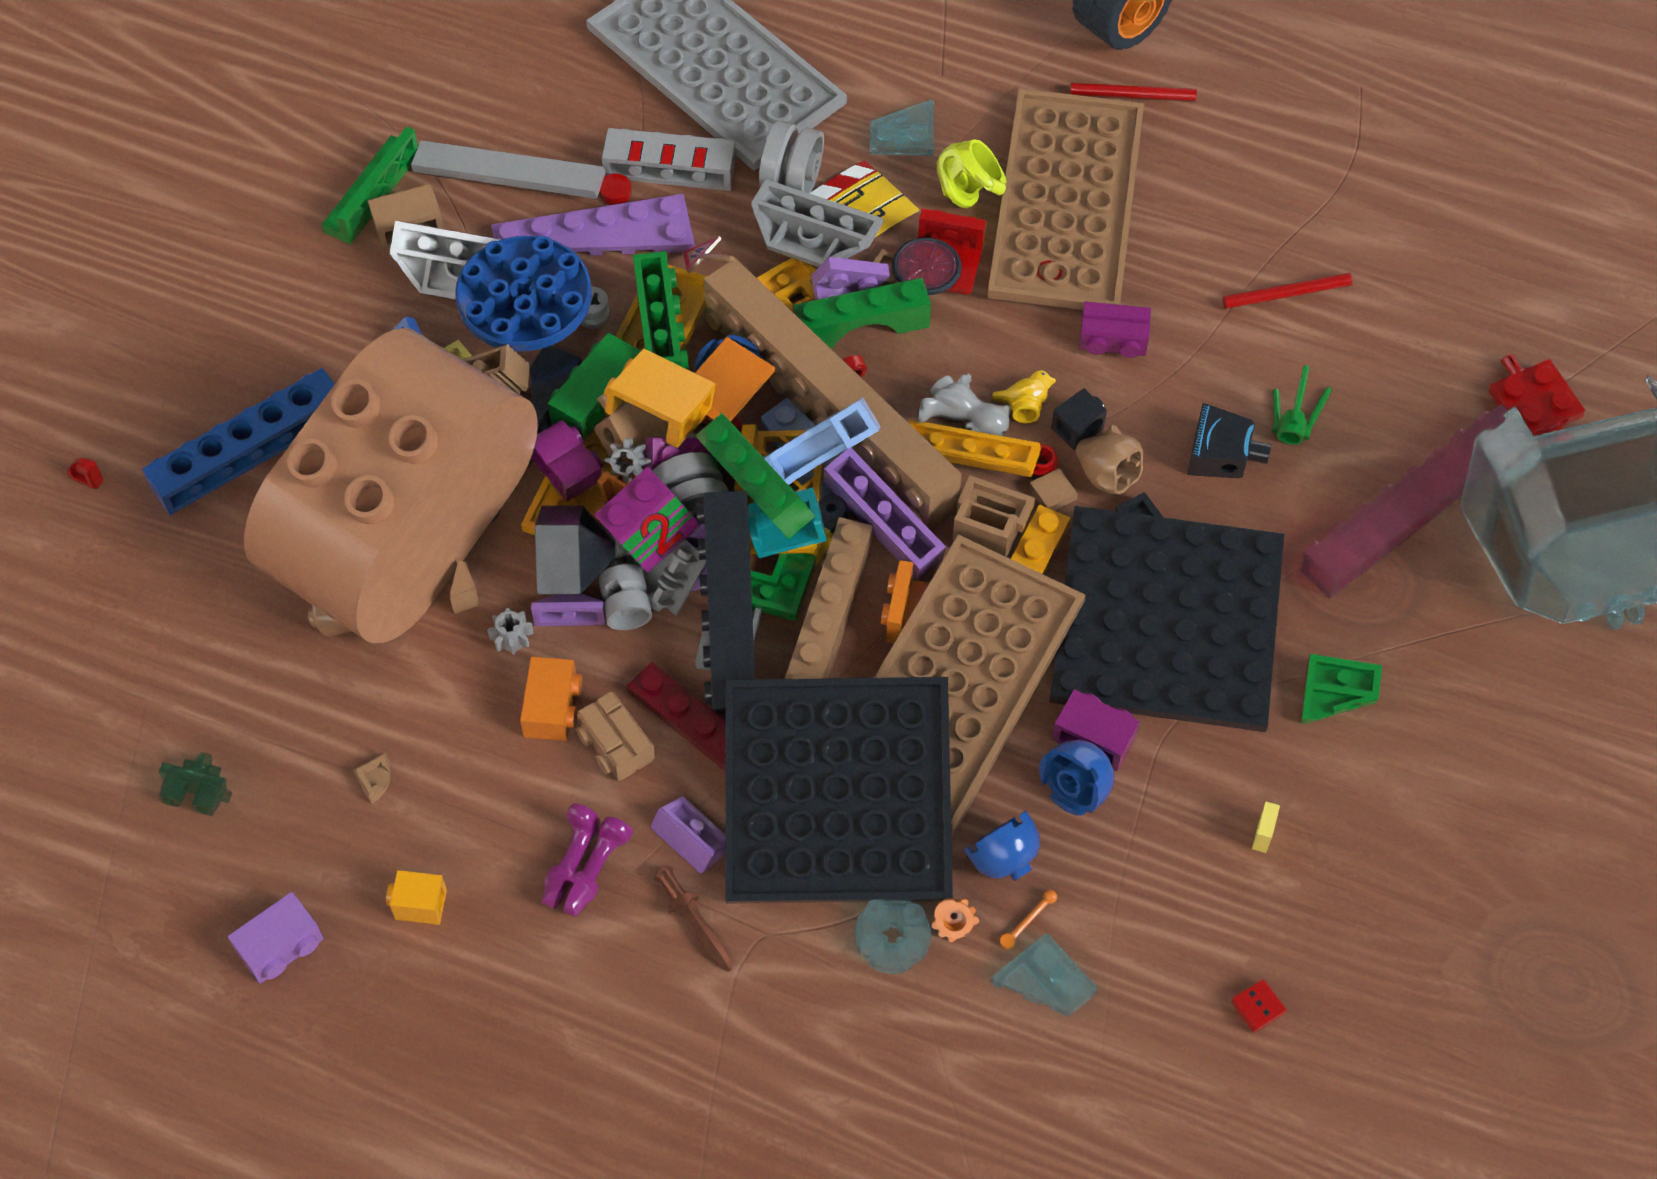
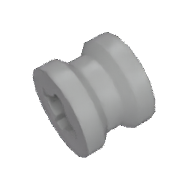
M591 287V304L581 325L589 329H597L603 327L610 318L608 296L601 288Z

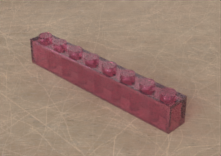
M1502 404L1491 412L1488 410L1482 412L1476 418L1472 427L1468 430L1460 429L1443 449L1440 446L1435 448L1421 466L1413 465L1404 473L1400 482L1396 485L1390 483L1384 487L1378 494L1377 499L1371 504L1368 502L1363 503L1354 512L1353 518L1346 523L1343 521L1337 523L1323 541L1315 540L1303 552L1304 560L1300 571L1331 599L1523 450L1531 430Z

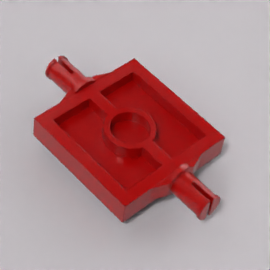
M1512 353L1508 356L1505 355L1500 362L1510 375L1490 384L1489 393L1522 442L1525 443L1537 437L1551 435L1561 451L1565 450V447L1566 449L1571 447L1573 441L1564 428L1569 423L1582 418L1586 410L1551 359L1532 367L1522 368Z

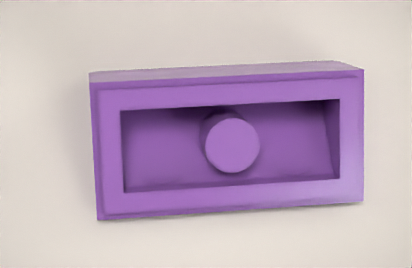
M683 796L658 809L651 824L652 830L699 873L702 874L725 854L726 835Z

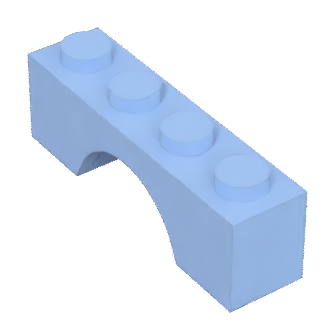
M862 397L763 458L789 485L828 459L876 433L881 426Z

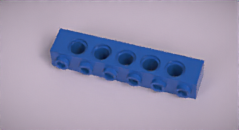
M320 368L313 373L306 374L287 388L274 392L269 398L255 406L244 409L230 420L215 425L210 431L196 439L185 442L180 448L164 457L153 460L148 466L142 468L150 489L170 516L283 452L289 447L335 383L325 370Z

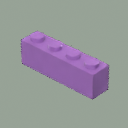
M852 448L845 450L824 468L823 483L835 495L840 496L845 501L846 507L861 523L873 526V535L898 562L899 560L913 562V577L916 581H919L943 560L946 546Z

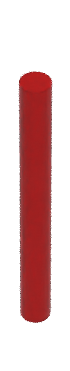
M1071 83L1070 94L1093 97L1196 102L1197 89Z
M1345 273L1223 296L1222 302L1224 308L1229 309L1352 286L1353 281L1351 274Z

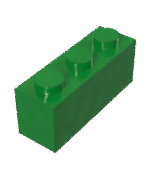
M607 333L600 342H596L591 347L588 357L583 363L572 369L565 384L560 389L553 391L549 397L548 409L551 423L556 424L562 420L569 427L574 426L579 431L583 441H585L595 429V426L607 415L597 398L604 394L608 382L612 378H617L622 373L626 362L630 358L634 359L641 350Z

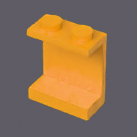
M643 348L634 359L630 358L626 362L622 373L617 378H612L608 382L604 391V396L607 397L605 413L612 415L623 401L639 407L669 422L665 442L678 448L712 408L716 383Z

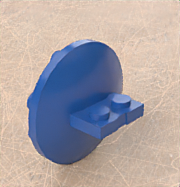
M527 235L491 241L473 255L459 274L455 298L463 324L479 340L496 348L509 344L510 348H513L514 351H532L556 344L578 328L588 313L592 289L588 270L574 251L547 236Z

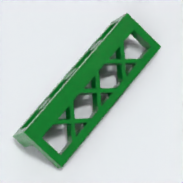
M406 126L398 137L390 135L322 223L323 233L350 245L353 243L372 218L368 200L389 195L411 167L418 148L414 129Z

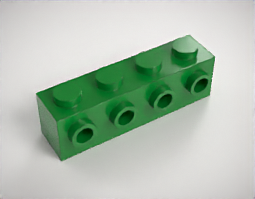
M666 251L633 255L644 348L689 370L687 350H680L679 343L685 342L683 322H676L675 315H681L679 295H672L671 289L677 288L675 268H668Z

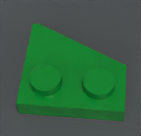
M1310 654L1307 663L1300 723L1308 724L1376 704L1379 699L1383 665Z

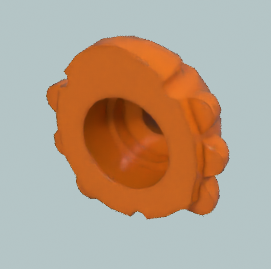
M948 898L936 905L934 910L935 920L931 926L933 929L939 930V937L946 936L949 942H954L956 939L962 938L966 933H969L973 925L979 922V919L974 915L976 912L975 907L968 906L967 899Z

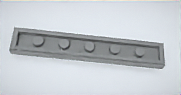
M422 140L411 164L413 172L595 199L598 197L605 176L603 166Z

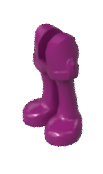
M573 803L566 812L567 821L573 828V837L559 865L552 866L544 879L545 890L542 904L556 909L560 905L569 884H572L573 886L565 902L564 913L577 917L587 903L593 901L598 892V885L595 881L604 862L615 848L626 844L630 840L633 829L622 820L610 816L605 817L601 824L599 816L593 810L584 805ZM599 829L597 843L588 861L581 871H577L586 848Z

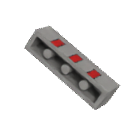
M608 128L602 164L605 176L618 173L625 175L630 181L731 191L736 164L735 140Z

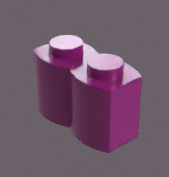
M561 420L537 434L531 459L539 470L548 477L560 496L568 502L598 484L597 480L601 477L603 463L594 450L589 452L582 445L583 439L579 431L574 426L569 427Z

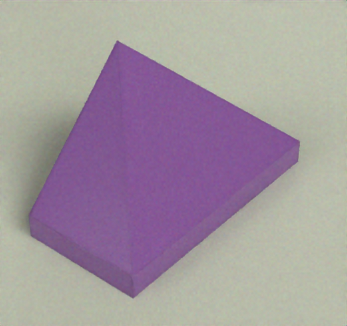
M583 593L555 594L531 603L534 626L606 624L603 601Z

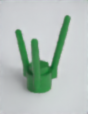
M1304 365L1302 368L1293 409L1287 410L1281 416L1279 390L1274 389L1272 392L1274 415L1272 432L1277 434L1278 440L1285 444L1298 445L1303 440H1309L1311 429L1332 392L1331 387L1325 388L1309 419L1306 420L1305 414L1300 410L1310 369L1308 365Z

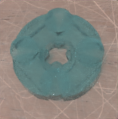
M871 900L857 919L855 926L856 948L859 954L861 952L863 958L868 961V964L877 971L888 974L903 973L911 969V966L920 959L922 960L930 947V923L925 916L923 907L919 904L912 903L911 901ZM894 927L898 929V932L903 933L904 936L897 937L896 943L888 942V936L882 935V933Z

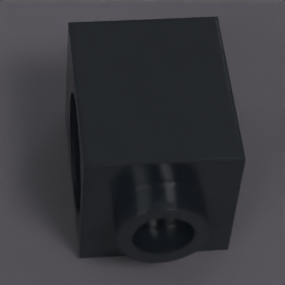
M1083 388L1054 409L1051 429L1075 450L1080 440L1091 438L1104 429L1107 409L1098 397L1092 396Z

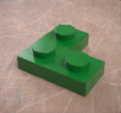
M808 553L780 554L772 576L750 570L752 610L758 608L761 609L762 613L796 621L816 564V555Z

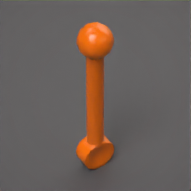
M1046 890L1043 893V899L1011 933H1005L1001 936L1000 946L1003 949H1012L1017 936L1048 904L1056 902L1057 894L1054 890Z

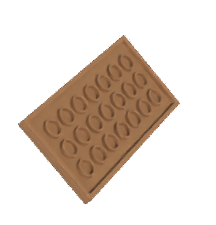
M1019 88L1005 175L1007 181L1005 183L1006 189L1002 194L987 298L1083 310L1084 301L1120 305L1144 103ZM1047 260L1055 261V262L1043 264V265L1040 267L1039 272H1040L1041 276L1044 277L1045 281L1042 280V279H1040V278L1038 277V275H1037V272H1038L1040 263L1043 262V261H1047ZM1058 268L1062 269L1061 277L1058 280L1052 279L1059 274Z
M959 534L874 677H948L952 837L1080 611L1086 596Z

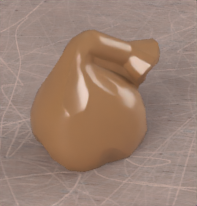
M1113 424L1103 435L1082 439L1076 446L1077 457L1087 478L1094 487L1103 493L1111 495L1122 494L1131 485L1138 482L1142 475L1143 449L1140 442L1135 437L1122 434L1118 427Z

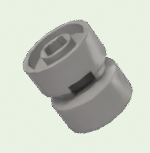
M621 564L608 568L601 573L599 585L602 599L605 601L604 610L607 625L616 630H631L648 623L652 618V610L649 596L646 594L647 586L643 569L633 564Z

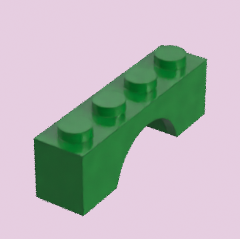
M923 278L794 304L793 313L829 348H834L836 343L845 334L866 325H886L893 328L897 334L929 328L931 302Z
M720 413L696 435L712 456L744 491H747L752 500L788 540L815 517L802 499L723 413Z

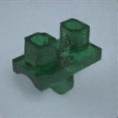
M200 752L195 761L185 759L182 767L162 762L158 771L163 780L159 797L162 803L166 805L180 807L185 794L190 793L195 795L191 804L193 809L198 813L213 816L220 802L229 803L232 792L226 788V779L219 777L221 767L212 765L210 753Z

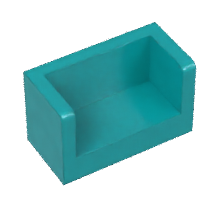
M813 488L795 492L815 517L789 540L756 503L748 504V526L758 558L827 541L820 507Z

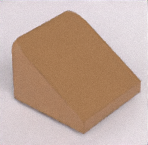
M463 560L457 563L450 591V601L455 614L477 607L479 603L475 584L466 562H463Z

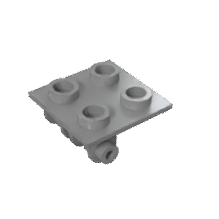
M686 539L649 573L645 569L643 570L647 592L650 594V605L655 611L660 612L663 608H667L677 616L706 565V560H699V550Z

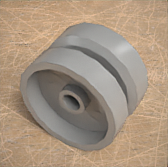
M781 120L776 121L770 130L762 154L759 170L760 188L765 179L810 194L816 183L824 151V133L806 127L798 134L797 127L794 124Z
M703 452L675 456L662 462L652 470L696 520L697 503H704L703 493L729 492L728 487L723 482V474L718 461L712 455Z

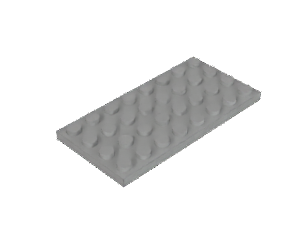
M615 0L586 20L587 29L713 137L735 140L736 156L753 171L760 167L765 143L776 121L781 120L794 124L799 134L806 127L814 128L847 104V95L732 0Z

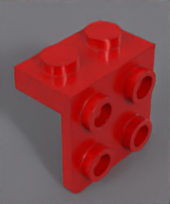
M922 208L919 217L918 238H935L946 242L955 249L961 260L962 270L960 277L946 291L964 295L970 294L973 290L984 247L986 220L977 219L973 216H961L945 213L940 210ZM917 245L910 266L908 281L923 278L927 288H936L945 284L954 274L955 264L952 256L946 250L936 245Z

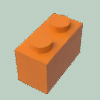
M531 657L520 719L524 738L567 741L569 728H575L577 720V707L573 706L574 695L580 696L582 688V674L576 673L574 660Z

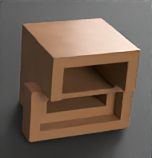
M969 475L957 502L956 510H958V513L954 519L952 544L959 534L1008 558L1018 533L1023 532L1034 507L1035 498Z

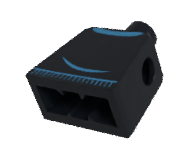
M1202 403L1187 475L1242 478L1247 460L1263 464L1268 463L1271 444L1252 440L1255 425L1253 420Z

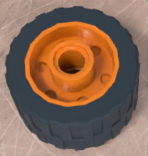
M1073 0L1072 10L1075 19L1112 48L1123 50L1139 44L1158 27L1164 15H1166L1172 0Z

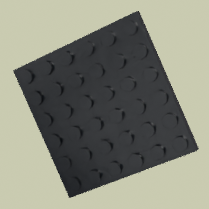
M1074 506L1064 585L1086 596L1085 602L1055 654L1050 703L1065 705L1075 689L1081 693L1093 694L1102 703L1115 709H1124L1131 714L1266 732L1269 719L1284 533Z
M948 677L726 680V904L942 901L953 898Z

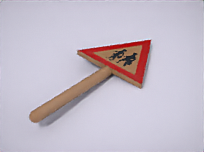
M720 236L683 251L686 269L689 274L702 259L734 262V256L709 253L721 240Z

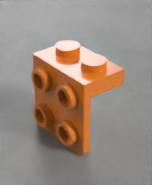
M899 560L897 573H890L887 594H892L891 604L884 603L881 616V624L887 625L886 642L895 643L929 585L928 582L913 580V562Z

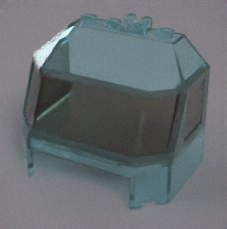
M1647 375L1645 383L1657 399V382ZM1514 406L1503 415L1506 419L1503 424L1493 432L1487 428L1476 437L1460 503L1462 513L1515 606L1562 624L1575 621L1583 622L1592 617L1606 614L1608 626L1615 630L1622 628V624H1624L1625 609L1628 619L1633 625L1642 623L1646 615L1644 604L1652 605L1657 603V407L1533 436Z

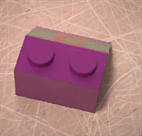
M648 466L595 514L597 519L648 573L701 525H698V521Z

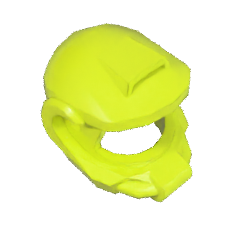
M973 139L953 143L940 154L936 164L943 195L951 199L957 206L968 209L978 201L979 191L983 187L997 195H1002L1005 192L1006 177L992 151L980 140Z

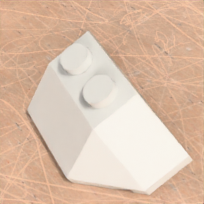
M395 221L390 255L399 264L419 293L456 299V283L465 264L489 242L499 241V239Z

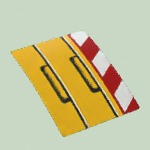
M865 160L838 174L810 193L883 218L884 223L875 237L919 211L907 197Z

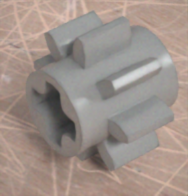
M632 438L624 440L623 448L618 443L611 444L610 447L614 453L611 457L604 459L605 462L611 464L613 470L610 474L613 476L617 474L623 475L624 483L631 482L632 473L635 476L639 475L643 471L641 468L644 464L651 462V459L645 458L643 452L646 445L633 446ZM627 455V458L633 459V465L629 466L627 462H623V456Z
M506 608L505 612L500 615L492 616L495 627H491L487 631L489 640H495L496 651L499 652L504 649L515 655L516 651L523 646L529 647L527 635H531L534 632L532 623H526L524 611L518 614Z

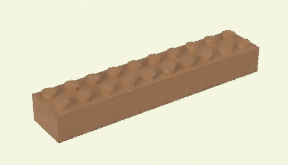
M735 258L734 262H728L704 279L705 319L708 325L714 331L719 330L725 337L728 335L744 337L756 345L761 358L775 367V372L768 379L777 393L785 394L792 404L803 415H806L815 426L863 397L881 428L851 448L930 531L958 511L956 509L960 496L962 474Z

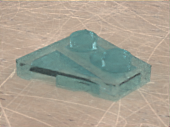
M928 100L871 121L870 154L933 156L934 100Z
M1045 933L994 974L991 979V983L995 987L1002 989V986L1024 994V999L1036 1004H1046L1051 1010L1068 1017L1096 995L1098 987L1048 933Z

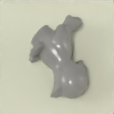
M968 373L967 375H962L957 382L951 376H945L938 380L930 390V394L934 398L922 399L916 418L917 423H924L931 417L950 421H969L965 425L967 429L1002 436L1009 428L1008 415L1011 412L1010 405H995L980 401L970 389L969 383L972 379Z

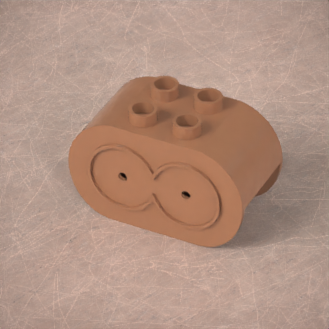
M400 328L381 335L367 345L352 360L260 486L251 505L244 532V549L249 562L255 568L366 641L384 643L397 638L410 629L426 613L455 573L458 561L465 559L522 478L531 459L537 437L538 420L533 404L523 396L412 329Z

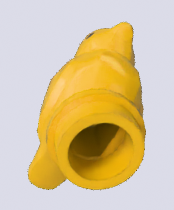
M1039 370L1033 373L1030 378L1018 381L1007 390L993 392L992 399L994 402L1010 405L1013 418L1017 422L1024 424L1032 423L1040 417L1042 403L1046 401L1048 389L1056 382V379L1050 377L1047 372Z

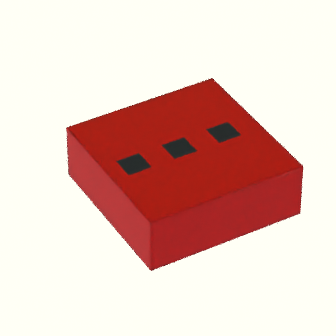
M1264 979L1236 995L1231 1001L1253 1033L1285 1015L1287 1011Z

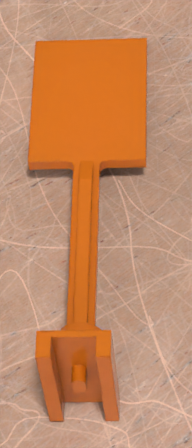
M726 337L695 372V374L716 383L712 408L703 419L707 418L713 421L720 413H723L731 422L775 372V367ZM607 471L597 480L605 505L630 483L620 481Z

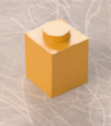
M397 870L395 883H389L386 894V905L391 907L395 920L440 925L447 893L443 876Z

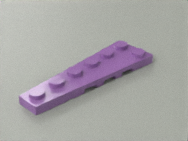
M683 194L491 225L494 239L501 240L527 235L547 236L567 246L574 252H590V255H602V251H622V254H635V250L683 253V251L695 247Z

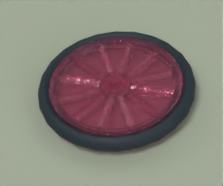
M918 238L905 243L898 249L892 262V271L898 283L923 278L928 295L939 294L950 289L959 279L962 270L961 260L955 249L946 242L935 238Z

